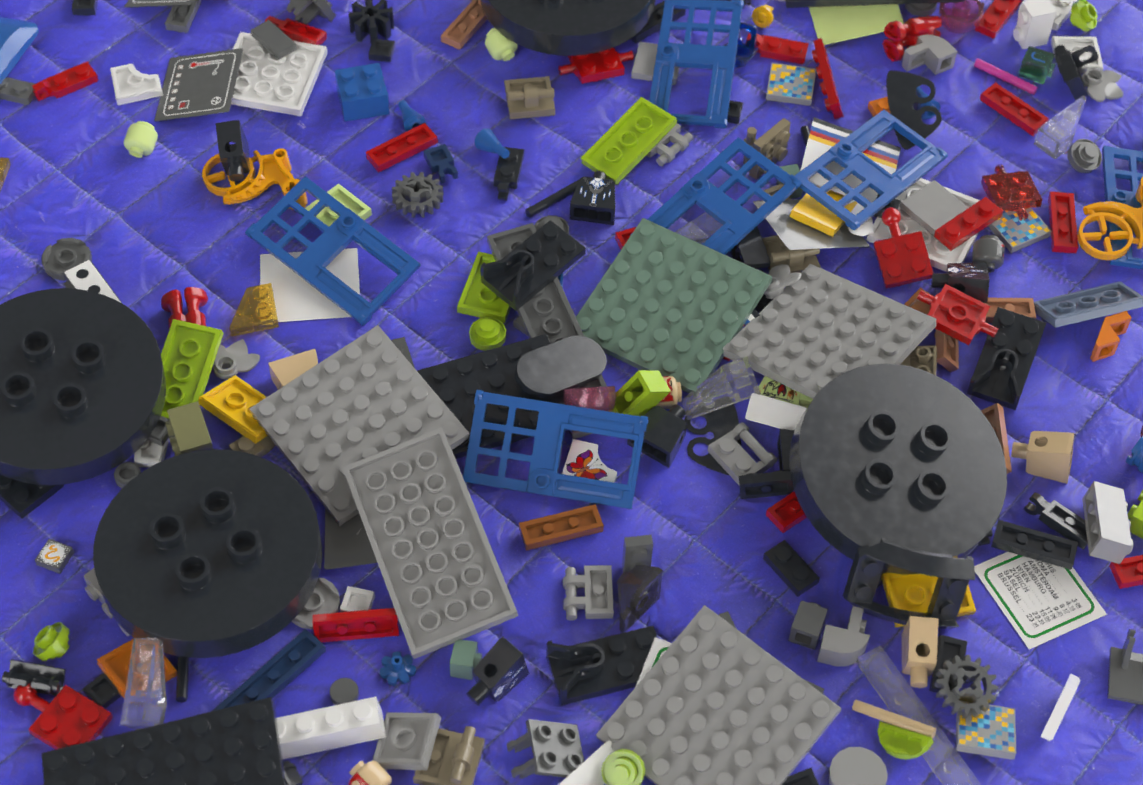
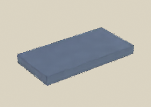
M1115 282L1035 301L1034 307L1035 313L1056 328L1143 307V296L1122 282Z

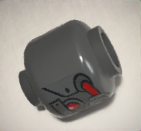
M994 235L981 236L973 244L972 263H987L988 273L994 272L995 269L1000 268L1004 263V243Z

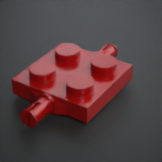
M613 47L598 53L568 56L571 64L558 66L560 76L569 73L575 74L581 84L624 75L622 62L634 60L632 51L618 53Z
M947 284L944 285L941 292L935 297L923 290L920 291L917 300L930 305L927 315L937 319L935 329L967 345H970L974 336L980 331L994 338L999 329L985 322L986 315L991 306Z

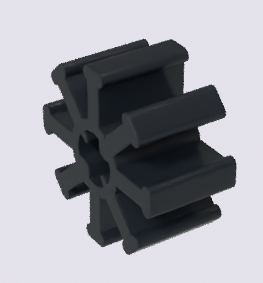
M365 0V7L358 4L357 1L352 4V12H348L350 33L355 32L357 41L362 42L367 35H370L371 44L373 38L378 39V34L385 37V39L391 37V29H394L393 8H387L386 0H380L375 6H373V0Z

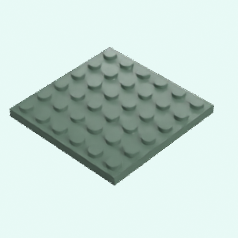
M642 218L577 314L576 319L584 337L598 343L606 354L639 370L660 371L662 377L673 376L676 382L681 383V390L698 398L724 357L722 348L741 331L772 282V276Z

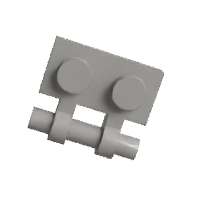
M676 124L646 156L651 158L658 153L660 156L656 159V162L659 166H663L665 163H670L674 160L675 155L679 151H684L693 140V136L688 132L684 136L680 135L681 125ZM671 141L674 144L669 148L666 144Z
M612 565L584 566V575H576V569L573 567L566 568L565 577L562 579L563 588L566 591V598L563 600L566 619L576 620L579 609H585V619H613ZM585 588V597H577L576 589Z

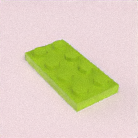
M640 97L580 158L581 163L594 172H604L607 175L606 179L613 180L617 186L677 124V119L643 97Z
M173 319L161 353L166 378V396L161 416L169 419L167 410L197 402L199 397L204 394L224 334L221 329Z

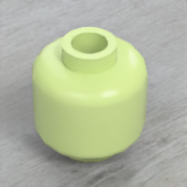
M495 28L491 29L486 35L485 46L493 59L508 61L515 56L514 52L517 50L518 44L507 39Z
M138 121L128 127L124 138V146L129 150L130 155L142 158L143 155H150L154 151L158 134L154 130L153 125L144 121Z

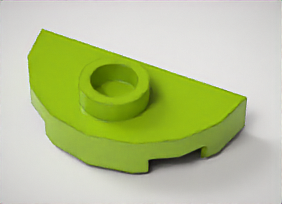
M882 721L879 722L877 732L880 743L889 755L897 759L908 760L917 758L927 752L934 743L932 737Z

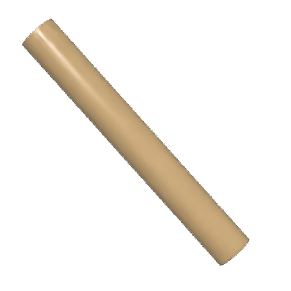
M855 700L852 710L932 737V739L936 734V728L859 700Z

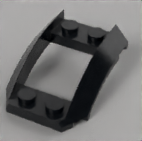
M881 538L880 543L871 547L866 544L857 548L843 597L853 606L863 608L864 613L894 623L906 625L909 617L915 616L938 618V628L941 629L957 628L959 625L956 622V618L969 580H976L974 560L972 556L953 558L949 554L919 551L888 542L886 538ZM884 563L911 572L938 577L927 613L897 609L873 602Z

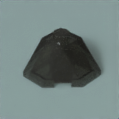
M636 565L631 571H625L617 581L619 631L622 633L626 632L660 598L663 570L659 567Z

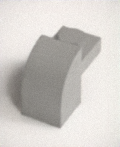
M922 35L918 37L915 46L905 50L902 67L909 71L925 64L937 75L954 67L957 51L948 41L941 37Z
M852 607L847 629L830 625L825 626L817 662L844 667L858 662L863 657L870 635L864 634L867 620L862 619L863 608Z

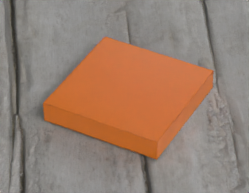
M135 638L97 659V665L111 680L128 704L177 676V670L163 652L150 648Z

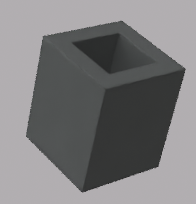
M801 600L788 641L815 650L828 609L821 607L817 603Z

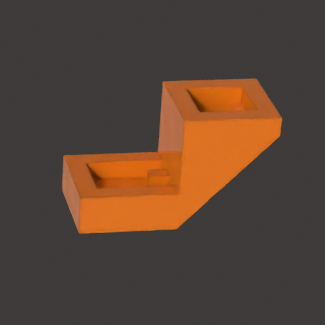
M1127 311L1105 317L1091 353L1090 359L1092 362L1115 354L1120 342L1118 335L1126 333L1131 321V316Z

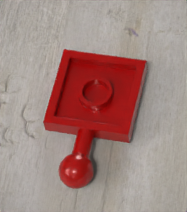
M892 207L885 209L882 213V221L886 226H889L892 238L875 241L873 245L885 289L932 279L933 269L922 231L901 235L898 225L901 220V214L899 210Z
M31 684L27 686L18 685L14 690L13 696L17 704L21 706L31 705L42 712L30 726V734L55 750L95 740L113 718L111 712L68 685L62 688L51 703L39 697L36 688H32Z

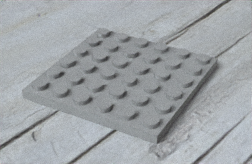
M809 264L801 272L802 276L796 283L787 286L782 295L776 296L759 313V317L753 318L722 349L725 357L814 399L826 384L847 371L874 364L900 365L936 327L937 319Z
M379 325L249 408L256 421L339 526L359 514L342 467L443 427L452 450L470 438L469 432Z
M704 605L599 730L596 736L603 743L610 740L612 742L611 747L614 750L627 749L638 754L644 762L645 777L655 785H782L841 712V707Z

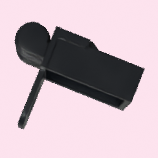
M1064 45L1056 46L1054 52L1057 67L1074 99L1078 100L1087 96L1088 93L1079 68L1099 58L1095 47L1089 45L1071 53ZM1085 52L1092 53V56L1087 60L1079 59L1080 55Z

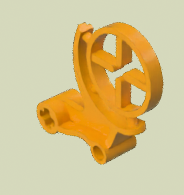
M283 148L276 149L273 154L260 155L257 150L253 151L254 156L249 157L250 171L248 176L241 183L235 185V182L231 181L227 175L231 186L228 188L212 185V183L226 179L224 171L208 175L210 170L221 162L219 154L210 158L202 170V178L206 188L215 195L223 196L224 204H237L251 200L262 194L273 184L280 185L285 196L300 180L294 179L290 173L292 167L287 151ZM257 161L260 166L259 172L255 178V168L253 163ZM306 192L296 200L302 207H305L308 203Z
M1143 177L1135 194L1136 200L1141 203L1140 208L1110 201L1096 202L1084 206V214H1089V216L1081 222L1077 238L1079 245L1087 254L1101 260H1115L1128 252L1131 243L1137 244V249H1142ZM1098 221L1100 232L1083 233V228L1087 224ZM1105 221H1109L1118 225L1123 231H1112L1108 237H1105L1103 241L1104 252L1095 249L1087 241L1101 240L1102 235H1105L1107 231ZM1127 239L1125 247L1118 251H1112L1110 240Z

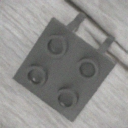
M1129 629L1123 648H1110L1107 698L1143 705V654L1132 652L1136 639L1134 638L1136 630Z
M528 719L526 721L527 733L506 744L508 752L515 748V752H520L532 746L534 758L522 766L511 770L512 778L520 775V779L534 773L535 775L567 778L584 762L576 724Z

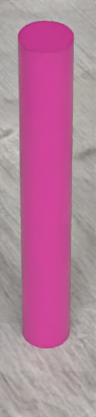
M979 58L974 63V67L1032 95H1035L1037 92V86Z

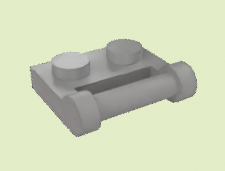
M744 422L739 423L732 431L708 445L707 451L738 485L739 476L749 473L761 474L777 462L776 456L765 450L749 432V427ZM742 439L761 461L756 463L740 446L737 440Z

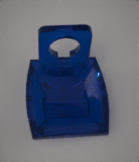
M740 23L734 68L745 66L758 52L759 48L755 47L757 27L755 25ZM742 29H747L751 33V39L746 43H743V38L740 35Z

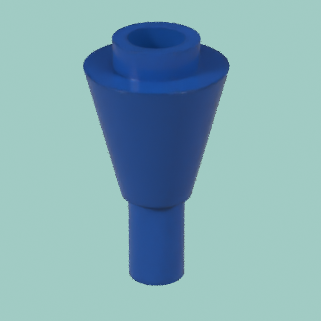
M920 86L917 87L916 94L918 97L926 98L929 96L923 92ZM935 99L924 104L917 103L918 110L923 106H933L940 111V104ZM926 111L922 114L921 118L931 119L936 115L932 111Z
M401 100L398 103V107L402 111L406 132L423 123L426 124L425 118L409 107L405 100Z
M483 129L476 135L475 147L477 149L498 154L504 159L509 156V150L501 145L491 129Z

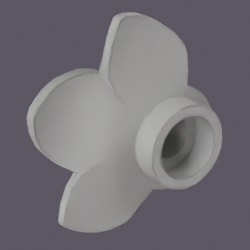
M1090 68L1082 75L1084 85L1087 87V93L1095 101L1103 102L1105 98L1115 100L1123 97L1122 90L1116 84L1121 78L1120 74L1111 70L1101 71L1097 68Z
M787 264L773 267L768 274L772 276V282L764 295L768 299H774L776 296L782 295L784 287L796 283L802 274L799 272L790 273V267Z
M243 339L227 348L220 345L214 361V373L221 379H229L240 372H248L259 363L260 355L248 354V348Z

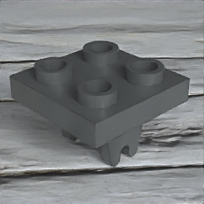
M290 0L287 6L289 13L295 9L293 12L296 16L295 21L300 22L302 20L301 23L306 25L317 15L330 22L336 17V14L331 9L332 4L327 0Z

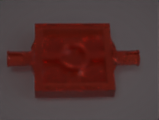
M997 165L995 167L997 174L982 176L981 184L988 199L1003 211H1015L1019 220L1022 221V219L1026 220L1029 214L1026 209L1041 207L1042 197L1028 171L1007 173L1003 165Z

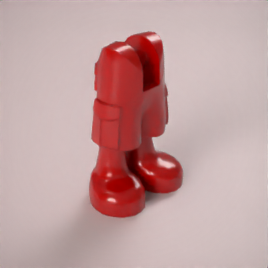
M928 15L910 18L904 24L900 21L889 22L884 28V34L888 37V39L883 40L886 56L893 62L899 61L904 56V47L908 49L911 46H915L919 36L935 35L940 37L941 32L935 29L942 26V18L940 16Z
M196 287L184 289L188 310L186 315L182 311L183 299L179 290H171L162 296V309L172 314L168 318L169 330L173 319L206 326V317L204 313L199 311V308L205 306L208 302L207 293L203 289Z

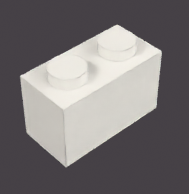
M1028 0L1022 2L1016 28L1013 31L1014 39L1018 41L1022 49L1047 44L1057 12L1050 0Z

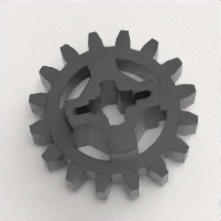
M411 172V177L402 175V181L396 180V187H392V202L396 205V210L402 209L403 215L411 213L412 218L416 214L424 217L425 212L432 215L433 208L440 209V203L443 202V186L440 185L439 179L433 180L432 174L424 177L423 172H420L419 176Z
M968 654L964 657L963 661L956 655L952 659V663L947 660L942 665L944 669H939L936 674L940 679L935 681L934 686L941 688L936 694V698L943 697L945 699L942 707L945 708L950 705L952 707V715L959 710L961 711L962 718H966L969 712L974 717H977L980 714V710L986 712L990 708L988 703L992 704L996 700L992 693L998 690V686L993 685L991 682L997 677L987 673L991 667L990 665L980 666L981 658L979 657L975 662H972ZM948 681L952 684L951 692L949 690ZM973 681L969 688L963 689L961 692L959 691L962 685ZM981 681L983 683L984 691L981 689Z

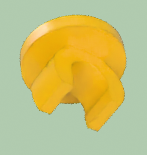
M766 4L755 8L752 12L754 24L760 28H766L771 25L774 8Z

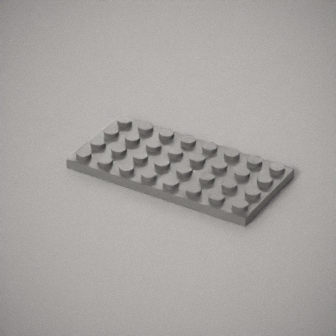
M443 427L342 467L414 659L448 646L456 640L465 639L519 616Z

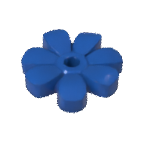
M393 652L392 659L384 656L381 661L384 667L380 669V676L383 679L388 678V684L395 686L398 680L401 684H406L409 682V676L416 674V667L411 665L413 658L409 654L402 658L401 652Z

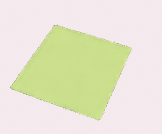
M898 4L809 7L818 39L822 38L824 45L884 32L885 26L892 21H900L904 24Z

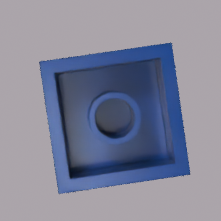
M380 63L334 70L336 89L344 122L390 114L388 92Z

